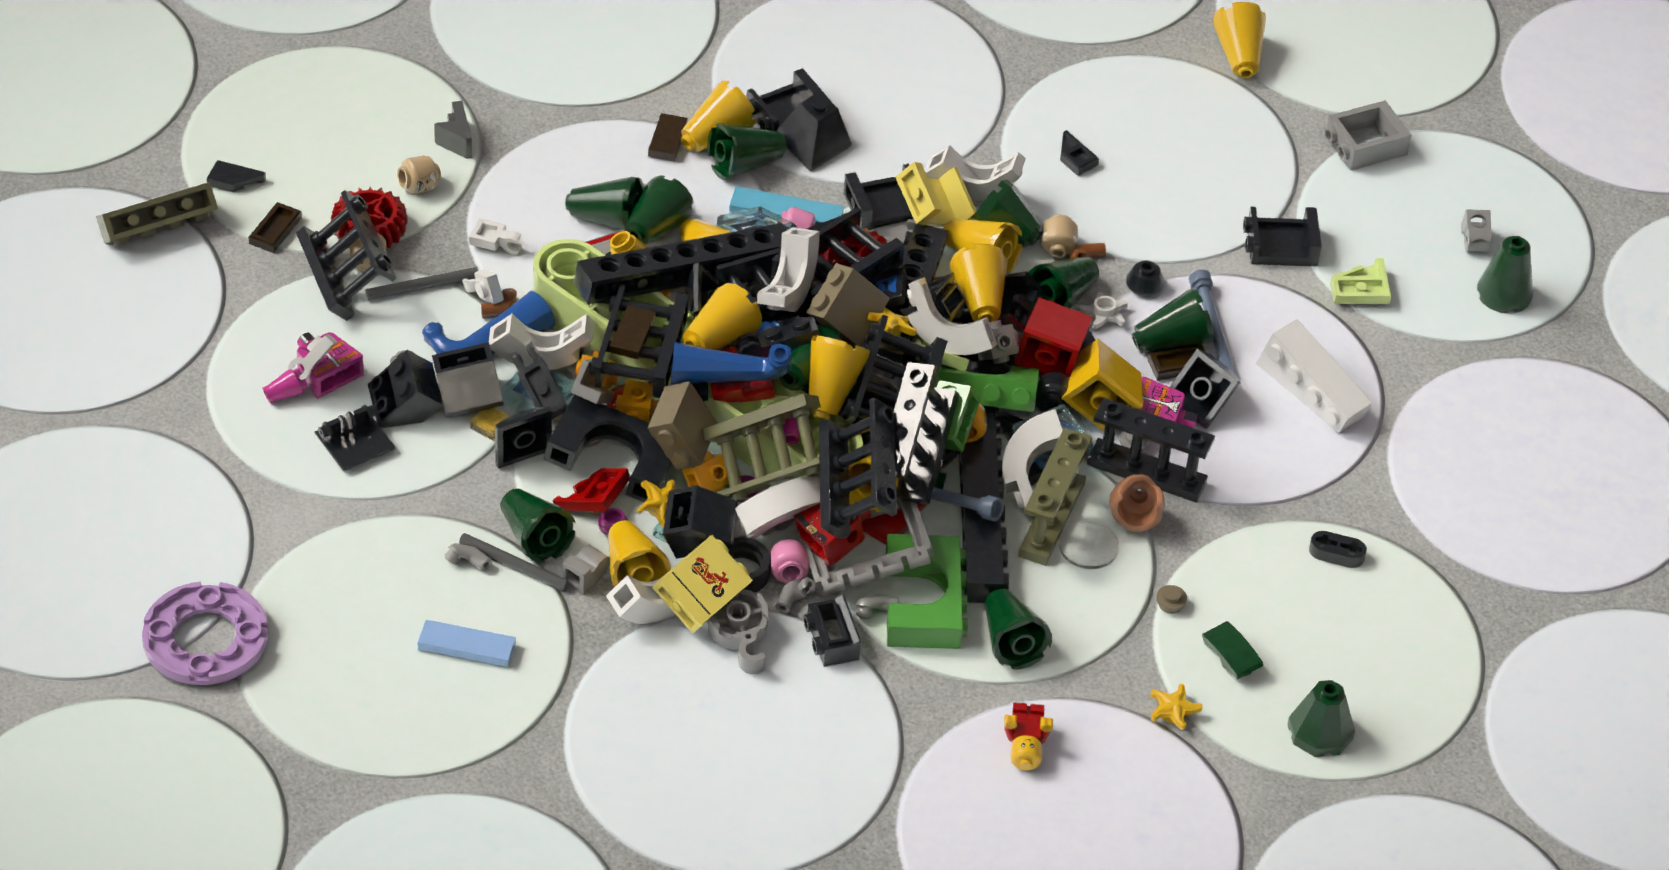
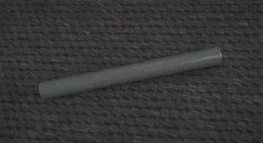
M473 267L365 289L367 300L462 282L465 278L468 280L475 279L474 273L478 271V268Z
M463 533L460 537V544L474 546L488 557L563 592L569 586V580L467 533Z

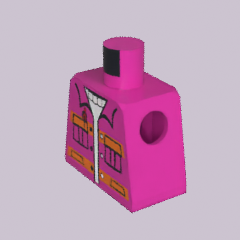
M306 332L298 338L297 358H305L310 352L307 346L315 339L311 333ZM333 332L320 336L323 338L329 334L337 343L313 367L310 375L306 378L308 386L317 399L364 376L363 355ZM297 364L301 372L304 373V366Z
M1142 377L1143 406L1140 410L1195 428L1198 414L1183 410L1185 400L1183 392L1147 377Z

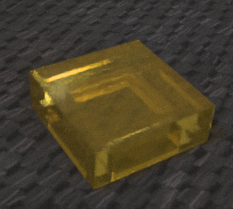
M496 408L481 410L470 421V428L495 441V425L509 417V415Z

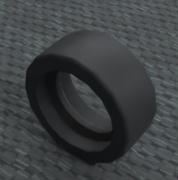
M736 537L734 538L733 548L728 549L729 554L733 559H750L760 566L757 571L749 573V577L753 581L745 588V590H750L754 593L758 592L768 583L770 577V552L765 545L755 539Z

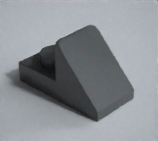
M463 101L452 102V113L447 114L448 121L434 124L435 143L466 159L472 158V138Z

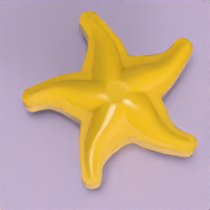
M885 307L881 313L869 312L867 319L876 322L882 315L888 316L884 329L887 332L900 336L902 332L912 336L916 335L917 329L909 325L908 316L904 317L894 314Z
M644 480L641 483V487L646 490L648 499L637 509V512L641 514L644 511H648L650 515L657 518L659 524L664 529L669 491L674 490L675 482L670 480L667 482L666 487L659 489L656 485Z
M1179 684L1178 690L1172 694L1152 689L1150 697L1156 699L1159 703V706L1152 713L1151 720L1157 721L1159 718H1163L1166 722L1174 723L1181 730L1186 729L1185 715L1201 712L1203 705L1201 703L1194 704L1185 699L1186 691L1184 684Z

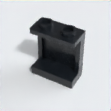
M801 68L793 72L792 84L760 96L751 88L747 90L746 97L754 107L755 111L751 115L754 119L757 117L760 129L777 131L801 102L819 91L826 97L827 95L809 74Z
M909 163L903 164L902 171L909 166ZM856 172L845 174L844 196L851 210L856 207L861 209L860 228L873 230L877 227L914 219L896 180V176L860 183Z
M1250 206L1249 216H1244L1243 233H1248L1245 240V252L1250 253L1251 264L1318 267L1322 245L1317 207H1306L1303 219L1259 218L1257 217L1256 207Z

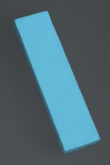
M736 186L729 205V212L779 221L783 210L788 211L790 207H797L813 213L816 218L815 224L817 225L844 214V206Z

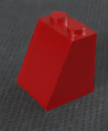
M1039 297L1023 332L1018 348L1019 353L1016 354L1013 365L1039 369V375L1042 376L1050 372H1060L1070 378L1093 317Z

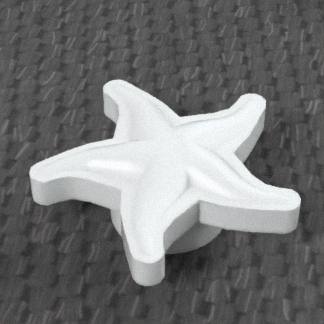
M1098 292L1094 304L1089 306L1080 305L1079 311L1095 318L1092 325L1093 329H1098L1106 322H1114L1122 327L1125 325V319L1119 311L1128 307V301H1116L1114 298L1103 296L1102 292Z

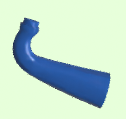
M529 291L506 311L463 340L455 341L447 338L444 334V328L439 322L427 324L422 331V335L424 336V341L433 348L436 354L489 342L490 328L511 314L530 329L539 332H545L555 326V319L546 301L538 293Z
M674 342L670 385L689 381L691 384L755 382L777 379L790 371L792 365L791 348L783 344H774L769 350L768 357H759Z

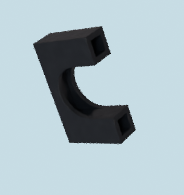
M575 394L548 440L543 459L571 471L583 448L590 442L599 439L619 441L627 445L635 453L638 460L630 476L625 495L645 502L648 497L646 490L641 487V483L647 480L659 489H662L674 467L656 439L651 435L647 422L604 404L593 403Z

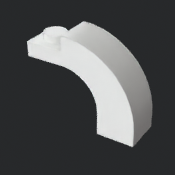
M949 145L930 156L925 172L928 178L939 179L951 168L957 167L971 199L984 201L992 190L998 193L1002 189L998 186L1002 180L1014 183L1021 177L1026 158L1018 151L997 164L978 165L963 158Z
M792 227L782 233L781 255L777 273L771 284L758 292V304L767 305V308L771 310L795 312L800 308L813 280L818 257L820 231Z
M925 277L908 284L910 288L907 290L909 301L918 310L909 314L908 318L913 328L917 329L918 335L931 345L936 337L947 340L945 352L955 355L976 354L992 349L997 345L988 317L968 324L952 323L946 320L936 309Z
M511 314L490 328L489 344L490 348L497 355L512 364L514 362L510 354L516 351L521 355L525 366H528L534 361L527 352L526 345L532 342L549 369H559L579 360L580 347H586L593 340L594 320L586 314L562 330L539 332L530 329Z
M1056 409L1039 414L1025 422L1013 434L1005 449L1002 463L1003 479L1007 493H1014L1019 509L1026 507L1033 493L1028 479L1031 465L1041 454L1054 449L1063 431Z
M820 475L814 477L803 476L783 482L740 504L735 508L737 519L734 538L747 537L756 539L770 528L793 519L795 514L820 504Z
M627 575L606 595L618 616L632 623H655L676 616L652 589L660 579L642 582Z

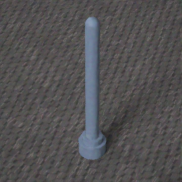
M1197 270L1188 278L1190 287L1197 290L1203 300L1201 303L1204 311L1207 310L1215 334L1213 340L1219 360L1236 375L1210 294L1213 286L1210 272L1207 270Z
M934 487L931 497L934 500L976 510L983 519L997 521L1003 512L1002 499L990 495L978 499Z

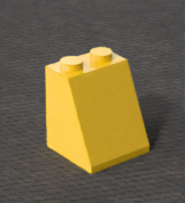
M1097 339L1080 351L1069 378L1068 389L1062 396V399L1104 432L1105 425L1093 421L1102 400L1107 398L1140 410L1143 406L1142 375L1140 371L1100 339Z

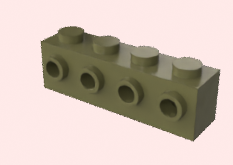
M207 182L96 216L104 243L113 242L114 246L130 242L129 236L138 233L141 238L157 234L156 228L164 225L170 230L183 226V220L193 217L194 222L211 217L209 212L217 210L218 206L211 184Z

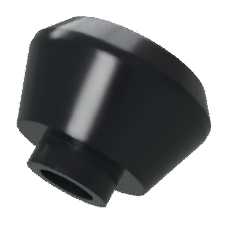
M1145 260L1137 262L1126 276V284L1136 295L1149 297L1163 289L1164 278L1160 267L1156 263Z

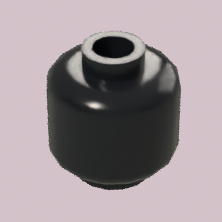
M1050 372L1040 378L1037 384L1035 401L1041 411L1048 412L1056 409L1057 415L1070 408V405L1062 399V396L1068 389L1069 377L1060 372Z

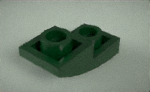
M1226 621L1202 634L1204 644L1220 657L1222 667L1237 680L1250 675L1253 671L1264 666L1263 661L1253 647L1230 622Z

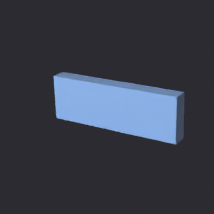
M425 620L417 645L418 650L508 667L516 645V637Z

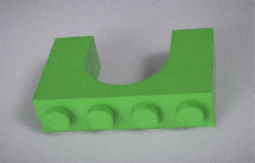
M941 364L934 388H937L939 381L968 385L980 396V403L983 406L1034 412L1039 369L1010 365L1008 373L991 375L963 371Z
M887 534L886 555L915 546L911 534ZM928 535L934 552V556L929 557L931 563L911 570L909 565L906 564L903 565L904 572L891 575L893 577L928 579L941 587L945 594L940 599L928 604L888 603L887 647L960 649L962 636L967 637L968 618H962V613L967 612V595H962L961 590H966V571H961V567H965L966 550L960 548V536Z

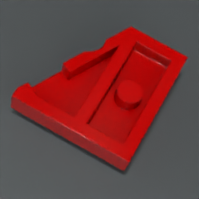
M601 468L591 474L589 478L574 485L575 493L567 498L557 496L552 502L567 511L606 512L630 480L628 468Z

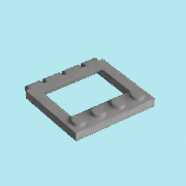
M902 478L899 479L896 492L897 510H902L915 546L828 572L825 562L801 539L802 544L807 550L809 565L817 591L824 589L825 595L846 589V582H850L851 587L874 581V574L879 573L880 577L884 578L904 572L903 565L906 564L909 565L911 570L931 563L929 557H933L934 552L917 504L915 502L902 501L898 497ZM870 510L872 516L869 518L885 514V512H875L876 510Z

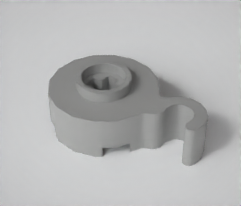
M743 589L707 620L708 632L713 640L724 648L739 651L738 665L741 670L749 674H758L764 670L765 654L762 652L758 655L752 654L755 653L756 645L764 638L768 628V604L759 592L755 594L750 590Z

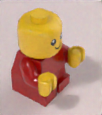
M1013 702L1012 715L1005 714L1004 731L1008 740L1012 743L1011 763L1018 769L1032 770L1037 768L1042 761V744L1046 742L1053 729V718L1044 717L1045 705L1031 704L1027 706V703Z

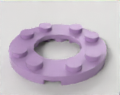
M201 581L193 582L165 593L153 603L146 613L142 631L144 652L152 666L161 674L174 681L191 685L225 683L242 675L260 659L268 640L267 618L260 603L247 591L223 582H219V586L201 585ZM213 613L230 620L236 629V636L232 644L225 651H217L212 656L204 653L190 655L187 651L181 650L175 642L174 635L177 627L185 619L193 615Z

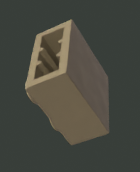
M836 263L828 273L827 279L818 294L813 298L812 304L806 313L813 316L821 325H827L836 329L841 334L839 337L842 341L861 347L866 339L870 324L876 322L867 319L869 312L881 313L890 298L854 268Z
M689 381L664 387L648 429L663 449L666 457L669 458L676 470L702 465L711 442L704 440L702 429L718 424V422Z

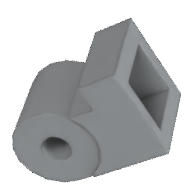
M1466 209L1461 223L1465 251L1489 252L1492 238L1490 210ZM1478 217L1483 220L1482 222H1471V219Z
M590 544L586 545L577 556L573 557L570 555L563 562V578L569 580L571 588L584 595L606 573L610 565V557ZM575 575L580 577V582L574 579Z

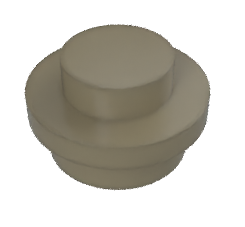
M1166 585L1158 590L1156 600L1162 611L1174 614L1186 605L1187 594L1178 586Z

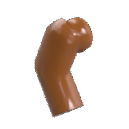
M1105 243L1078 244L1071 252L1070 259L1105 257L1106 245Z
M513 288L503 289V301L496 304H481L482 318L497 317L519 300L516 297L517 291Z

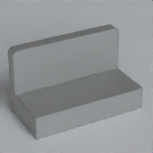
M584 359L570 392L596 404L611 403L615 392L604 387H594L595 375L590 374L592 359Z

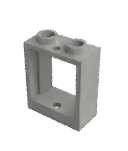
M1386 100L1329 115L1327 127L1324 131L1327 142L1332 144L1339 158L1345 162L1350 170L1408 155L1412 137ZM1374 125L1383 138L1357 145L1348 132Z

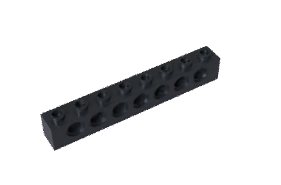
M782 223L579 260L577 261L573 284L588 305L610 301L612 295H617L620 284L626 285L625 298L684 287L694 264L699 263L715 277L717 265L781 248L782 233L787 231Z
M915 223L913 231H907L904 240L903 264L896 268L904 267L907 274L905 304L888 310L904 317L915 312L908 298L907 290L910 289L908 284L924 277L927 285L933 281L944 252L948 235L947 230ZM903 332L900 335V337L905 338L909 341H911L913 337L912 335ZM868 339L865 340L863 346L865 349H867L869 343ZM880 342L877 354L903 365L907 352Z

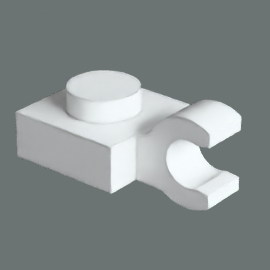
M479 218L469 235V244L472 246L496 251L498 246H501L506 252L517 255L522 248V244L518 243L521 237L519 232L506 231V224Z
M482 269L474 273L475 279H463L466 292L476 291L481 299L492 304L504 300L496 273Z
M329 334L323 338L318 335L307 346V349L310 351L305 358L298 357L293 359L289 363L288 368L291 370L296 364H302L304 366V373L299 378L301 380L306 379L313 367L320 362L337 341Z

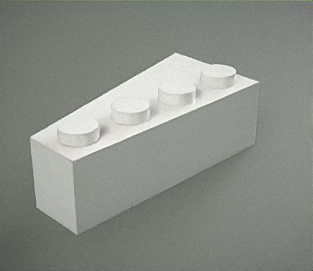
M1298 319L1272 334L1256 362V365L1338 433L1362 419L1372 404L1371 400Z

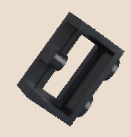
M1027 271L1007 274L1005 276L1001 314L996 320H1001L1002 325L1012 324L1013 329L1020 334H1023L1043 290V287ZM1018 308L1020 311L1016 319L1014 317V314L1016 309Z
M954 272L928 283L935 307L946 320L953 323V320L963 315L961 309L966 304V299L958 284L954 282Z
M844 594L832 600L808 604V613L803 616L806 632L812 633L813 651L816 656L820 655L823 666L859 660L861 639ZM837 620L842 638L830 640L824 621Z

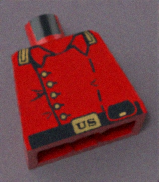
M820 504L799 512L793 517L799 537L831 567L864 541L865 535L861 522L872 515L871 511L868 510L850 518V536L839 539L821 529Z

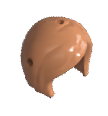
M1135 474L1123 479L1113 488L1110 494L1109 505L1113 518L1120 526L1131 532L1140 533L1150 530L1159 524L1165 508V498L1161 488L1150 477L1143 474Z

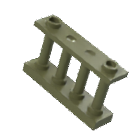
M801 394L702 429L705 441L717 442V445L721 446L730 488L716 493L741 502L748 499V494L764 488L772 487L807 475V477L820 475V457L817 456L809 421L810 411L821 408L819 397ZM790 418L797 419L806 462L794 466L791 463L783 428L785 420ZM767 426L772 430L781 469L768 475L766 474L757 435L760 433L759 429ZM741 435L746 437L755 479L741 483L732 444L735 442L734 438Z
M1064 427L1024 509V514L1034 516V519L1019 548L1018 557L1044 566L1047 565L1085 485L1086 476L1076 472L1092 441V436Z

